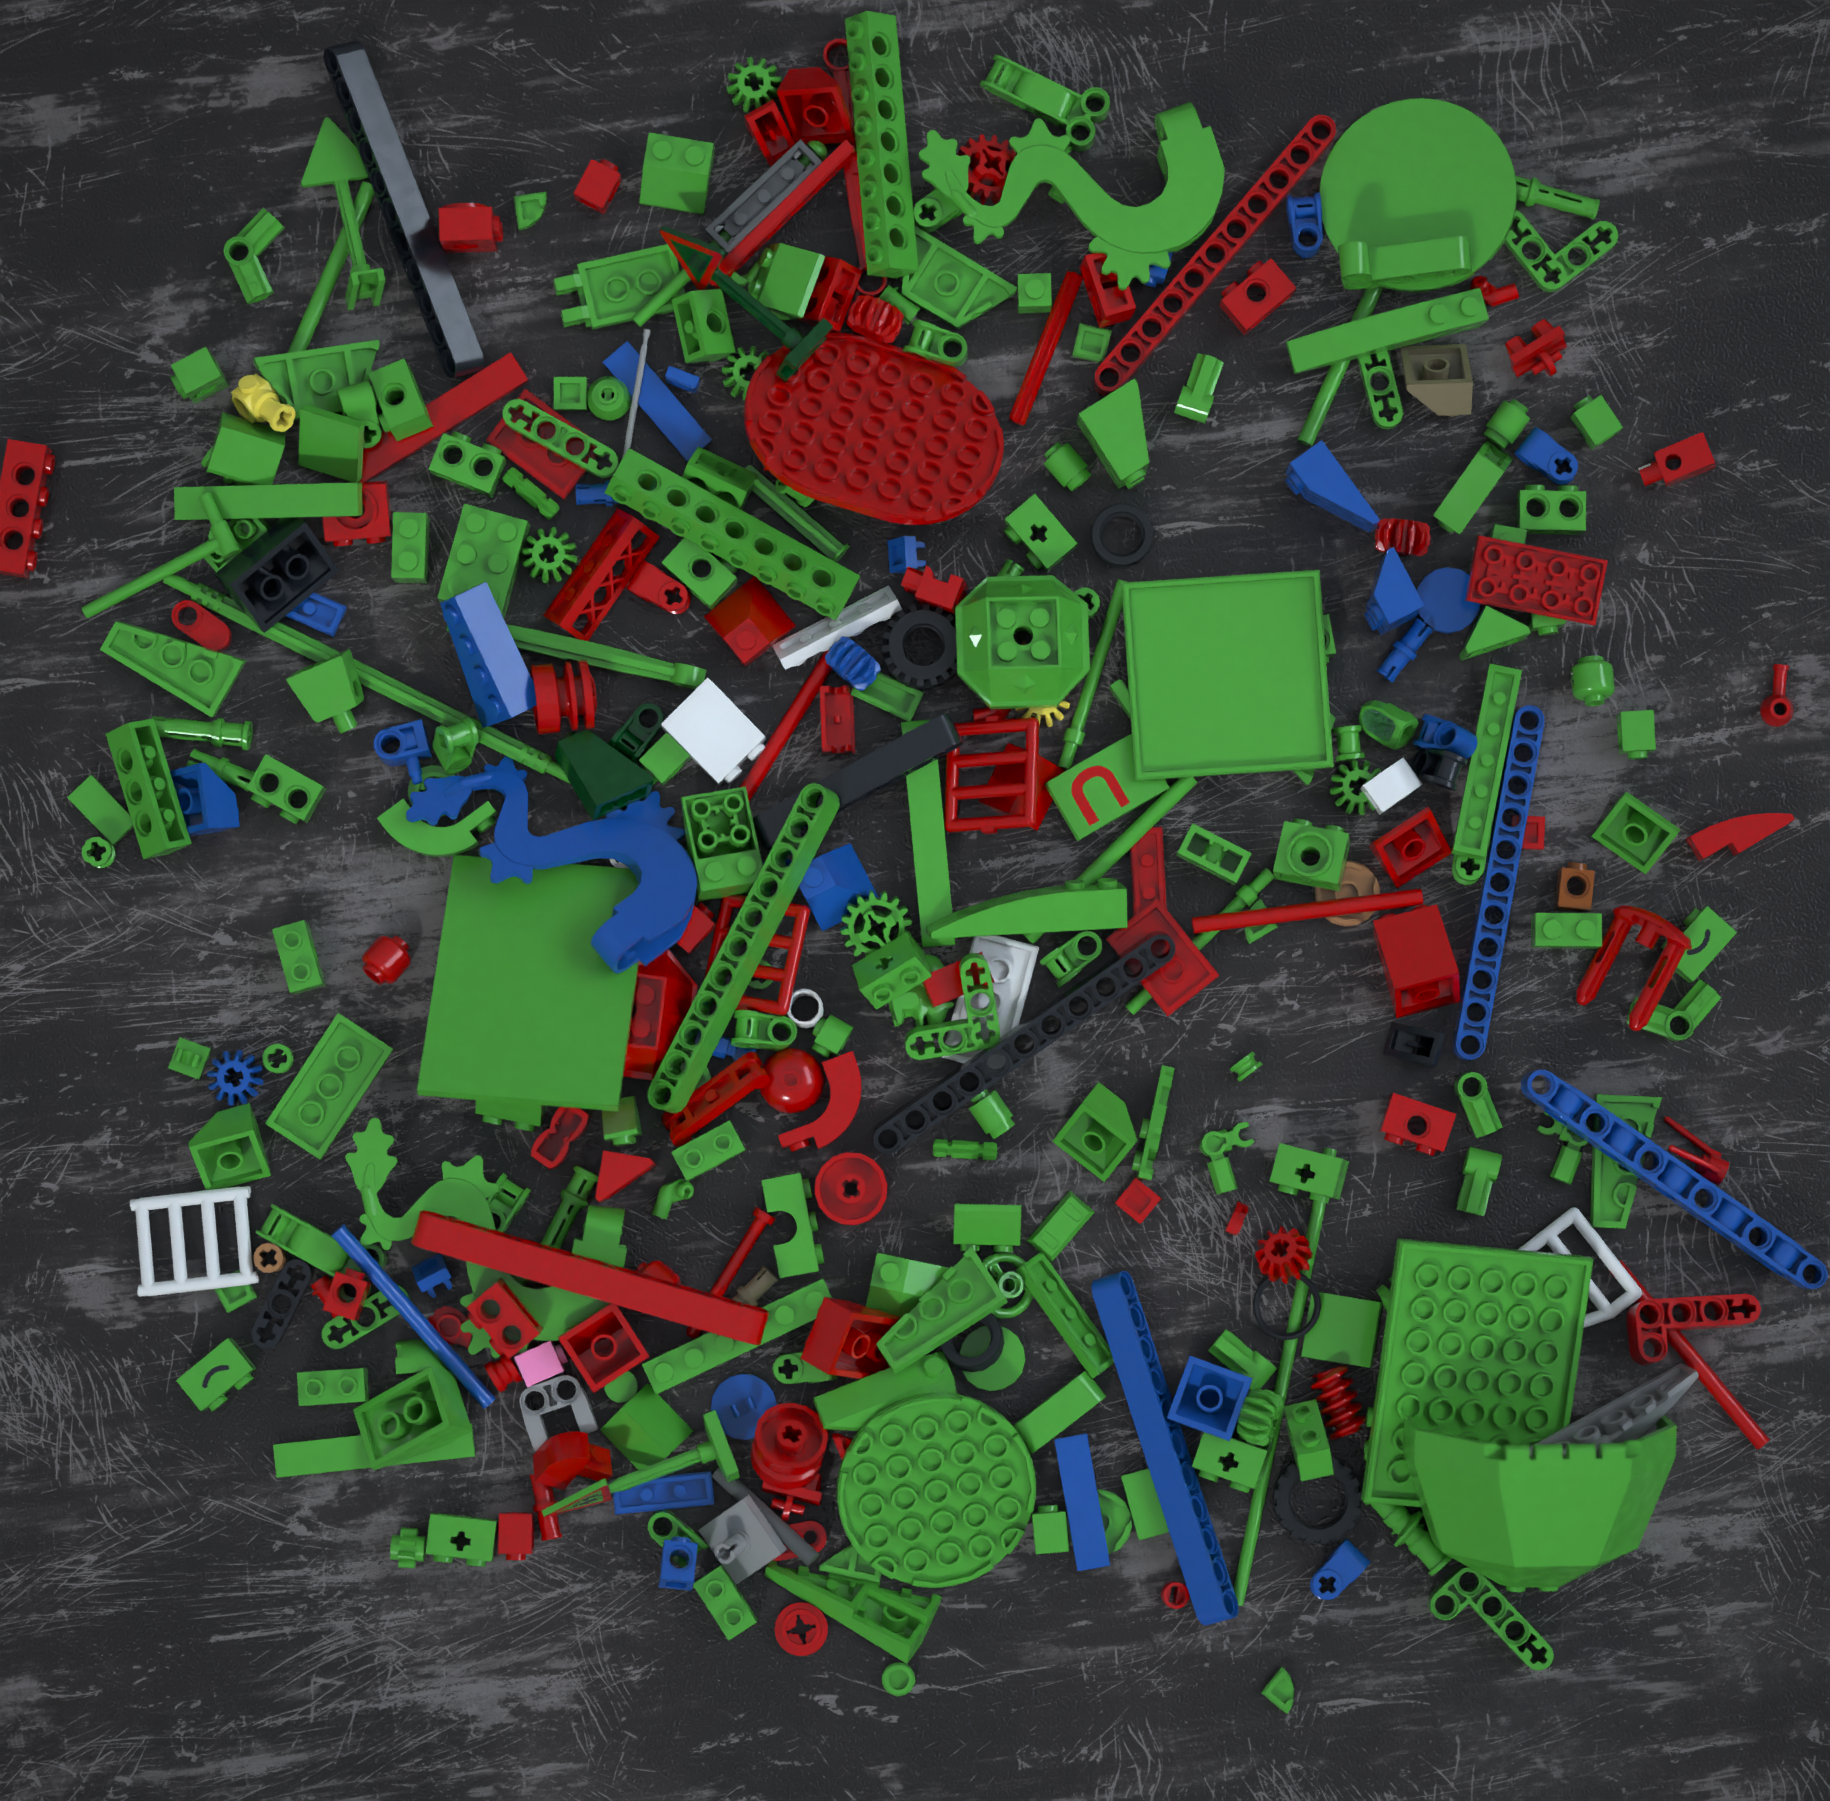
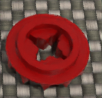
M800 1602L787 1606L780 1612L775 1623V1636L779 1645L786 1652L796 1656H807L819 1650L828 1634V1624L822 1611L809 1603ZM797 1615H800L804 1624L816 1625V1627L806 1632V1643H803L798 1633H787L788 1630L796 1627Z

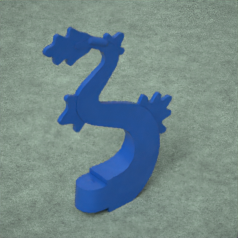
M505 756L496 767L491 764L485 765L484 772L466 777L428 778L424 781L426 791L412 792L410 794V801L413 805L407 810L406 819L409 822L425 820L430 825H436L442 815H447L450 819H456L461 808L470 798L472 791L493 789L503 794L505 801L495 826L494 843L482 846L479 852L481 857L487 858L492 863L490 875L492 883H499L510 877H518L524 883L529 884L533 878L532 870L548 869L597 858L614 859L625 864L634 873L639 886L633 894L613 907L612 918L596 931L591 940V946L613 973H621L639 960L644 966H647L681 940L691 920L698 883L695 867L691 857L683 846L678 843V841L684 838V829L668 825L669 821L674 817L675 810L673 807L664 809L660 807V794L657 791H653L644 801L638 800L627 805L625 811L618 809L606 814L604 819L585 822L541 837L533 836L528 831V792L524 783L527 779V772L525 770H516L513 759Z

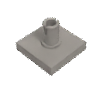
M750 1495L698 1530L735 1584H738L787 1550Z

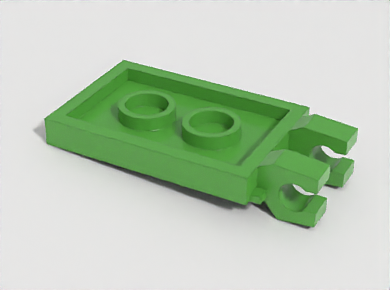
M668 244L577 264V269L573 270L572 275L555 278L553 284L556 296L573 293L578 290L581 306L561 310L563 326L569 327L585 322L586 328L591 327L593 330L633 321L632 317L680 272L677 258ZM684 287L653 316L674 312L672 299L685 294Z

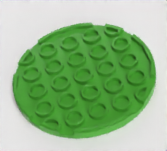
M1426 98L1406 99L1383 105L1353 123L1339 138L1330 152L1323 169L1319 190L1322 205V221L1327 236L1337 254L1339 245L1354 241L1366 242L1369 248L1457 236L1469 239L1471 273L1456 277L1381 286L1395 291L1410 293L1430 292V290L1447 286L1451 287L1473 276L1477 270L1495 256L1503 245L1512 226L1517 203V185L1512 161L1507 149L1493 129L1481 118L1461 106L1446 101Z
M927 1393L905 1398L891 1404L873 1416L858 1431L849 1444L840 1465L836 1498L841 1523L849 1541L871 1567L891 1579L894 1578L910 1583L912 1586L939 1588L962 1584L978 1578L992 1570L995 1564L1013 1551L1023 1537L1031 1512L1033 1513L1036 1478L1033 1462L1024 1441L1014 1426L1002 1414L987 1404L971 1397L952 1393Z

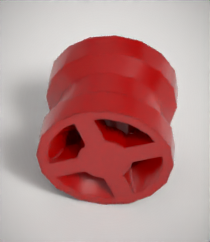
M505 1354L501 1355L500 1359L495 1362L489 1361L484 1364L489 1377L500 1393L507 1389L508 1384L512 1382L518 1383L523 1380L522 1374L512 1357L508 1359Z

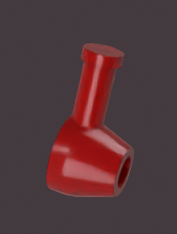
M1773 664L1772 695L1766 697L1760 706L1762 720L1772 727H1780L1787 724L1794 713L1792 702L1785 696L1789 665ZM1776 703L1784 706L1785 711L1783 715H1777L1774 712Z

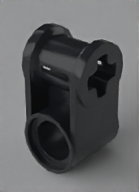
M1421 748L1412 760L1411 769L1417 777L1440 788L1456 791L1457 785L1455 782L1462 766L1466 765L1468 760L1446 750L1440 749L1439 751Z

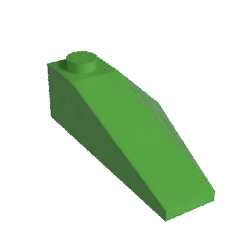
M942 1351L925 1355L896 1374L890 1367L814 1398V1404L824 1429L859 1431L881 1410L905 1398L927 1393L956 1394L955 1380L946 1356Z

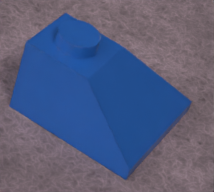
M198 763L170 771L189 836L222 832L240 827L236 794L206 763Z
M851 843L813 859L799 885L822 932L841 923V915L850 914L846 905L847 903L857 905L856 895L860 894L864 899H867L869 890H873L875 897H878Z

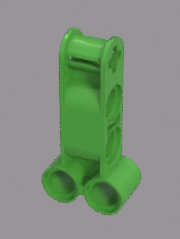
M994 55L993 60L995 62L986 80L980 82V86L983 89L1065 129L1066 135L1071 139L1069 146L1073 148L1072 150L1083 152L1091 148L1095 140V126L1093 123L1105 120L1109 113L1110 98L1106 91L1102 88L1093 87L1086 90L1083 95H1080L1003 56ZM1096 98L1103 102L1104 107L1098 112H1093L1087 108L1086 103ZM1082 127L1088 130L1090 135L1087 139L1078 141L1072 137L1071 132L1076 128Z
M272 1203L270 1205L272 1210L261 1230H256L255 1232L333 1277L336 1272L345 1273L346 1268L364 1273L331 1235ZM377 1244L362 1245L366 1250L374 1249L378 1253V1264L384 1269L388 1261L386 1251ZM365 1274L364 1280L370 1282ZM345 1284L340 1290V1296L345 1301L352 1302L355 1297L348 1294L347 1284ZM370 1286V1288H369L367 1297L370 1295L371 1286Z

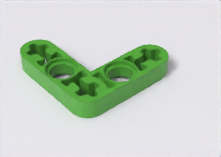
M1516 210L1514 219L1518 221L1516 230L1521 236L1524 231H1527L1529 235L1522 238L1518 245H1515L1513 241L1518 236L1513 230H1510L1504 244L1539 288L1546 292H1555L1609 252L1617 243L1618 231L1612 223L1599 221L1554 254L1525 216ZM1599 229L1602 233L1608 231L1610 233L1608 237L1609 244H1606L1604 241L1597 244L1593 248L1597 254L1593 255L1590 246L1582 240L1586 238L1588 244H1590L1598 235L1596 230ZM1528 242L1537 244L1540 249L1539 257L1533 260L1524 257L1522 253L1523 245ZM1573 248L1582 249L1586 254L1585 263L1573 265L1568 259V252ZM1545 256L1550 260L1545 263L1548 271L1553 272L1556 270L1559 273L1556 278L1557 284L1553 281L1548 283L1544 281L1546 272L1541 266L1538 271H1535L1533 268L1540 264Z
M970 953L963 957L959 964L967 1018L911 1029L907 1032L904 1042L907 1054L911 1058L925 1060L988 1049L999 1041L1000 1027L991 973L987 959L983 955ZM977 962L978 967H984V969L978 971L980 984L974 985L971 972H965V970L971 968V963ZM977 993H984L989 997L988 1005L982 1009L974 1008L970 1003L972 996ZM979 1017H986L988 1029L994 1030L989 1032V1038L983 1039L981 1034H976L981 1031ZM949 1030L959 1031L962 1035L960 1042L954 1046L947 1045L943 1041L944 1034ZM937 1033L940 1048H935L934 1042L925 1043L923 1050H917V1047L911 1044L916 1042V1037H922L925 1042L933 1041L932 1034Z

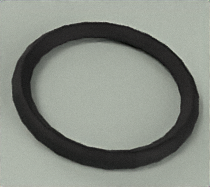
M1300 1273V1280L1312 1292L1314 1311L1306 1326L1296 1332H1277L1271 1329L1263 1320L1259 1304L1264 1289L1272 1282L1268 1277L1260 1283L1254 1294L1253 1313L1256 1322L1264 1332L1276 1339L1294 1340L1304 1336L1314 1327L1320 1316L1321 1297L1313 1281Z

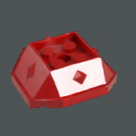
M669 949L647 966H644L639 960L634 996L637 1012L631 1018L623 1077L653 1080L698 993L697 984Z

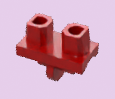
M1546 319L1539 321L1531 328V333L1536 340L1526 345L1520 336H1515L1505 343L1512 372L1517 378L1529 370L1534 375L1544 370L1549 376H1553L1557 373L1554 363L1563 358L1560 351L1567 347L1563 337L1565 332L1560 326L1554 328Z
M818 1474L812 1482L795 1489L777 1488L763 1481L761 1492L787 1498L786 1501L773 1498L771 1508L783 1510L781 1519L788 1522L790 1512L803 1515L805 1509L804 1505L793 1503V1500L816 1506L820 1505L822 1497L820 1492L821 1474Z

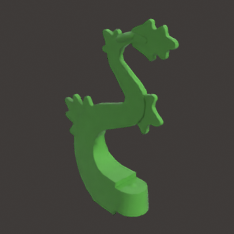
M1191 102L1155 115V126L1160 142L1157 159L1164 178V190L1154 201L1139 207L1122 205L1112 199L1071 156L1065 153L1071 140L1070 137L1067 135L1053 136L1040 118L1034 121L1027 136L1022 138L1014 136L1010 138L1009 144L1017 155L1010 165L1000 202L994 206L981 205L966 193L968 190L970 157L968 155H956L957 140L954 138L944 140L938 132L930 130L926 138L927 147L919 152V158L929 165L928 169L923 170L922 178L931 183L943 196L952 200L965 214L963 224L973 227V240L976 244H981L989 235H994L997 239L1003 238V228L1017 218L1039 183L1046 182L1054 186L1079 221L1095 237L1090 242L1088 250L1091 253L1107 255L1101 272L1104 275L1115 273L1120 290H1126L1133 278H1138L1143 284L1148 283L1150 279V265L1168 269L1171 264L1168 253L1176 252L1189 246L1211 225L1222 195L1225 168L1211 126L1202 128L1196 109Z
M372 1118L364 1132L353 1134L352 1137L358 1150L355 1153H347L345 1159L351 1167L355 1184L361 1191L365 1214L360 1216V1222L366 1225V1230L360 1239L362 1245L367 1246L380 1242L384 1250H389L392 1246V1241L411 1238L421 1210L445 1216H454L458 1220L496 1230L491 1208L486 1198L496 1193L499 1187L496 1183L488 1182L484 1178L483 1158L480 1155L474 1156L466 1164L459 1167L452 1165L449 1161H444L442 1163L443 1180L431 1186L402 1217H392L383 1210L377 1192L382 1188L388 1174L398 1161L396 1157L390 1156L387 1153V1150L394 1142V1138L392 1135L383 1133L381 1122L378 1118ZM588 1205L583 1224L582 1238L574 1236L571 1252L624 1268L627 1248L626 1245H621L619 1242L622 1235L625 1208ZM466 1261L473 1293L461 1297L460 1303L467 1307L480 1294L502 1278L543 1327L542 1332L534 1338L535 1340L557 1341L559 1340L558 1336L609 1304L605 1301L550 1285L537 1288L522 1285L509 1273ZM489 1299L484 1301V1309L488 1314L498 1315L500 1313V1306L495 1300ZM470 1319L462 1323L461 1331L470 1332L473 1335L468 1347L470 1354L474 1355L488 1347L491 1349L492 1357L498 1358L500 1356L490 1345L489 1339L491 1337L484 1328L479 1330ZM514 1325L506 1326L505 1334L508 1339L512 1341L521 1339V1331L518 1327ZM528 1344L525 1345V1346H524L521 1350H519L518 1352H519L520 1354L526 1352V1351H527Z

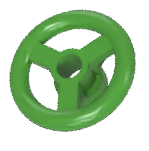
M999 1252L988 1256L982 1263L990 1271L1006 1298H1015L1025 1290L1018 1304L1011 1308H998L992 1312L996 1318L1006 1319L1015 1317L1025 1311L1034 1296L1019 1274L1016 1272H1002L998 1264L1000 1262H1007L1019 1268L1026 1262L1015 1254ZM1005 1279L1009 1282V1289L1007 1291L1003 1288Z

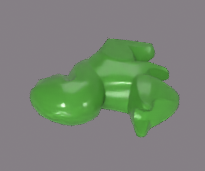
M925 954L931 972L945 967L938 957ZM920 983L890 1001L888 1005L894 1027L902 1025L904 1018L913 1017L916 1027L923 1026L924 1017L929 1025L944 1022L948 1010L954 1006V1003L948 1001L933 1008L923 984Z

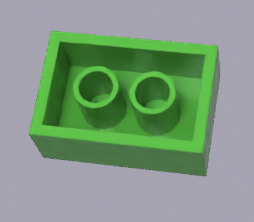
M464 503L437 597L440 603L486 582L504 619L523 555L522 548H525L531 527L529 522Z

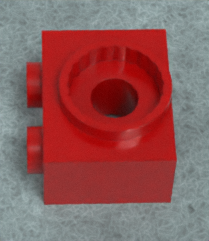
M454 203L439 208V240L445 253L498 252L497 242H503V224L500 222V216H495L492 207L478 203Z
M388 480L360 482L362 483V503L365 507L363 516L322 517L325 542L333 541L334 546L352 545L353 539L366 538V543L386 542V536H391L393 533Z

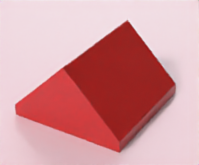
M1007 743L1004 751L1025 750L1010 743ZM1038 755L1036 823L1030 827L1038 831L1053 801L1044 784L1065 772V770ZM1025 763L996 765L987 784L1024 782ZM1024 795L980 798L978 801L1004 815L1023 814Z
M1426 807L1369 845V848L1396 888H1399L1452 853L1429 807Z
M603 1150L595 1195L599 1203H604L657 1164L650 1158Z

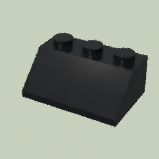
M282 518L214 575L233 601L265 633L340 570L305 521L300 518Z

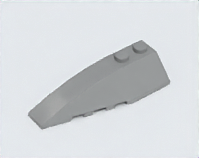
M1679 1363L1534 1445L1561 1444L1563 1456H1566L1567 1444H1595L1596 1455H1599L1600 1443H1624L1626 1440H1636L1649 1430L1682 1397L1699 1377L1698 1372L1683 1363ZM1532 1445V1446L1529 1447V1449H1530V1456H1533V1445Z

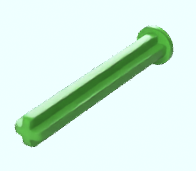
M748 465L746 469L757 474L751 490L829 559L837 563L850 547L848 544L843 545L786 494L777 492L775 485L754 466Z

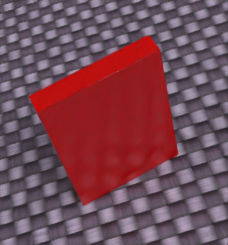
M524 389L517 398L528 402L584 433L528 390ZM520 407L517 411L511 409L509 413L513 417L512 422L516 423L518 419L527 422L529 426L525 430L531 432L532 424L539 415L534 414L531 420L523 414V407ZM503 418L485 440L489 445L502 450L501 454L564 501L587 472L585 469L512 430L506 425ZM550 422L541 423L537 429L538 436L545 440L552 438L556 432L555 425ZM571 438L566 444V451L571 455H579L584 450V442L580 438ZM591 445L589 455L582 462L588 464L589 457L596 460L598 456L593 454V450L597 447Z
M1157 898L1127 922V928H1119L1106 938V941L1120 955L1154 931H1163L1172 938L1175 944L1174 957L1140 981L1166 1016L1169 1017L1217 979L1219 974ZM1163 939L1155 940L1151 945V952L1157 956L1165 954L1168 950V942ZM1130 958L1125 962L1133 974L1138 973L1141 969V961L1139 959Z

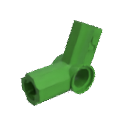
M264 208L236 237L229 239L224 246L225 258L230 264L248 305L258 303L274 293L258 256L285 229ZM241 246L248 248L249 252L244 260L236 261L232 258L236 248Z
M1698 979L1673 1009L1657 1004L1648 1024L1642 1030L1666 1037L1670 1041L1687 1039L1721 997L1712 987ZM1634 997L1632 1004L1630 1005L1626 1020L1627 1025H1629V1015L1636 1001L1638 1000V997ZM1674 1017H1680L1685 1022L1686 1028L1682 1035H1676L1670 1029V1022Z

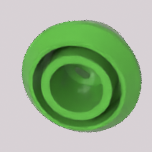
M614 376L601 377L594 381L588 389V407L596 417L602 420L611 421L619 419L630 408L632 397L626 385Z

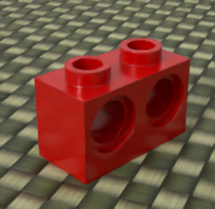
M1092 253L1084 256L1079 269L1099 328L1130 320L1136 310L1130 287L1128 286L1126 290H1120L1115 273L1102 274L1101 268L1107 259V255Z
M825 256L804 316L798 319L814 327L825 318L834 326L831 331L840 332L862 270L842 259Z
M502 1278L466 1307L470 1311L468 1317L474 1326L479 1330L484 1328L491 1337L489 1343L499 1355L505 1354L508 1359L537 1337L543 1330V1327ZM485 1300H495L500 1306V1313L498 1315L488 1314L484 1309ZM514 1325L518 1327L521 1331V1339L518 1341L508 1339L505 1334L506 1326Z

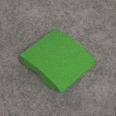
M1319 1292L1321 1297L1320 1316L1314 1327L1305 1334L1301 1357L1372 1368L1382 1302ZM1312 1293L1307 1323L1310 1321L1314 1311V1298Z

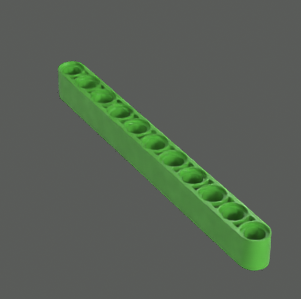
M812 783L805 786L798 796L649 1086L647 1099L654 1108L669 1113H678L687 1105L839 809V798L834 791L820 784ZM823 794V802L816 808V800ZM808 824L807 833L801 837V829L804 825ZM790 854H793V860L791 864L786 867V858ZM777 883V892L770 896L772 886ZM762 912V921L756 926L755 919ZM747 942L746 952L740 955L741 946ZM731 972V981L725 985V977ZM716 1001V1010L710 1015V1006ZM701 1031V1039L695 1044V1035ZM685 1060L686 1068L683 1071V1073L680 1074V1064ZM670 1090L671 1097L669 1101L665 1103L664 1096L666 1092Z

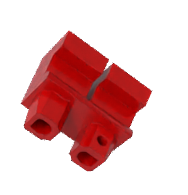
M927 565L924 572L907 567L901 586L905 588L904 591L915 595L921 606L923 604H930V607H940L944 609L945 613H950L954 618L955 607L966 597L969 589L963 578L953 574L950 575L948 583L937 580L933 571Z

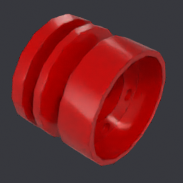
M578 660L577 676H573L570 661L565 662L563 677L559 678L556 676L552 663L530 666V676L534 682L537 703L533 707L538 734L560 732L561 717L566 716L572 731L578 730V715H582L585 729L594 728L597 696L594 678L589 671L587 660Z

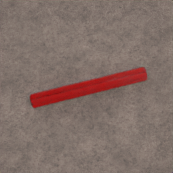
M1068 271L1065 274L1009 415V420L1015 424L1023 426L1026 424L1083 278L1078 273Z

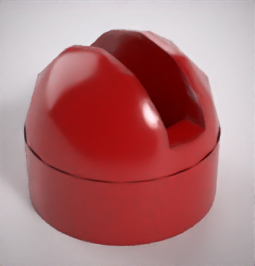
M1171 1581L1163 1586L1161 1599L1166 1606L1179 1609L1188 1602L1189 1591L1184 1584ZM1173 1586H1176L1173 1594V1600L1172 1602H1169L1171 1589Z

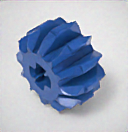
M842 636L837 642L835 641L825 655L826 663L830 668L857 690L864 691L876 680V676L881 671L880 664L861 646L848 637Z
M242 1050L236 1051L234 1061L230 1052L225 1051L223 1052L224 1064L218 1059H213L212 1061L213 1065L218 1067L219 1070L218 1072H207V1076L217 1078V1081L210 1083L208 1088L209 1090L221 1088L216 1095V1099L221 1101L228 1094L227 1102L230 1106L235 1105L237 1095L243 1105L247 1104L246 1092L254 1097L259 1095L258 1091L252 1088L253 1083L258 1085L264 1084L263 1079L254 1078V1074L260 1073L263 1068L260 1065L250 1068L255 1057L249 1055L243 1061ZM233 1069L235 1072L243 1073V1080L239 1079L242 1082L239 1086L228 1082V1076L232 1077L230 1072Z

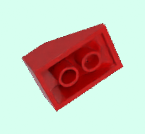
M824 1297L800 1359L826 1374L862 1379L890 1368L876 1343L902 1317L846 1300Z

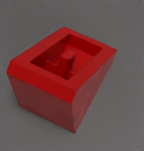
M773 100L744 116L747 129L770 167L795 145Z

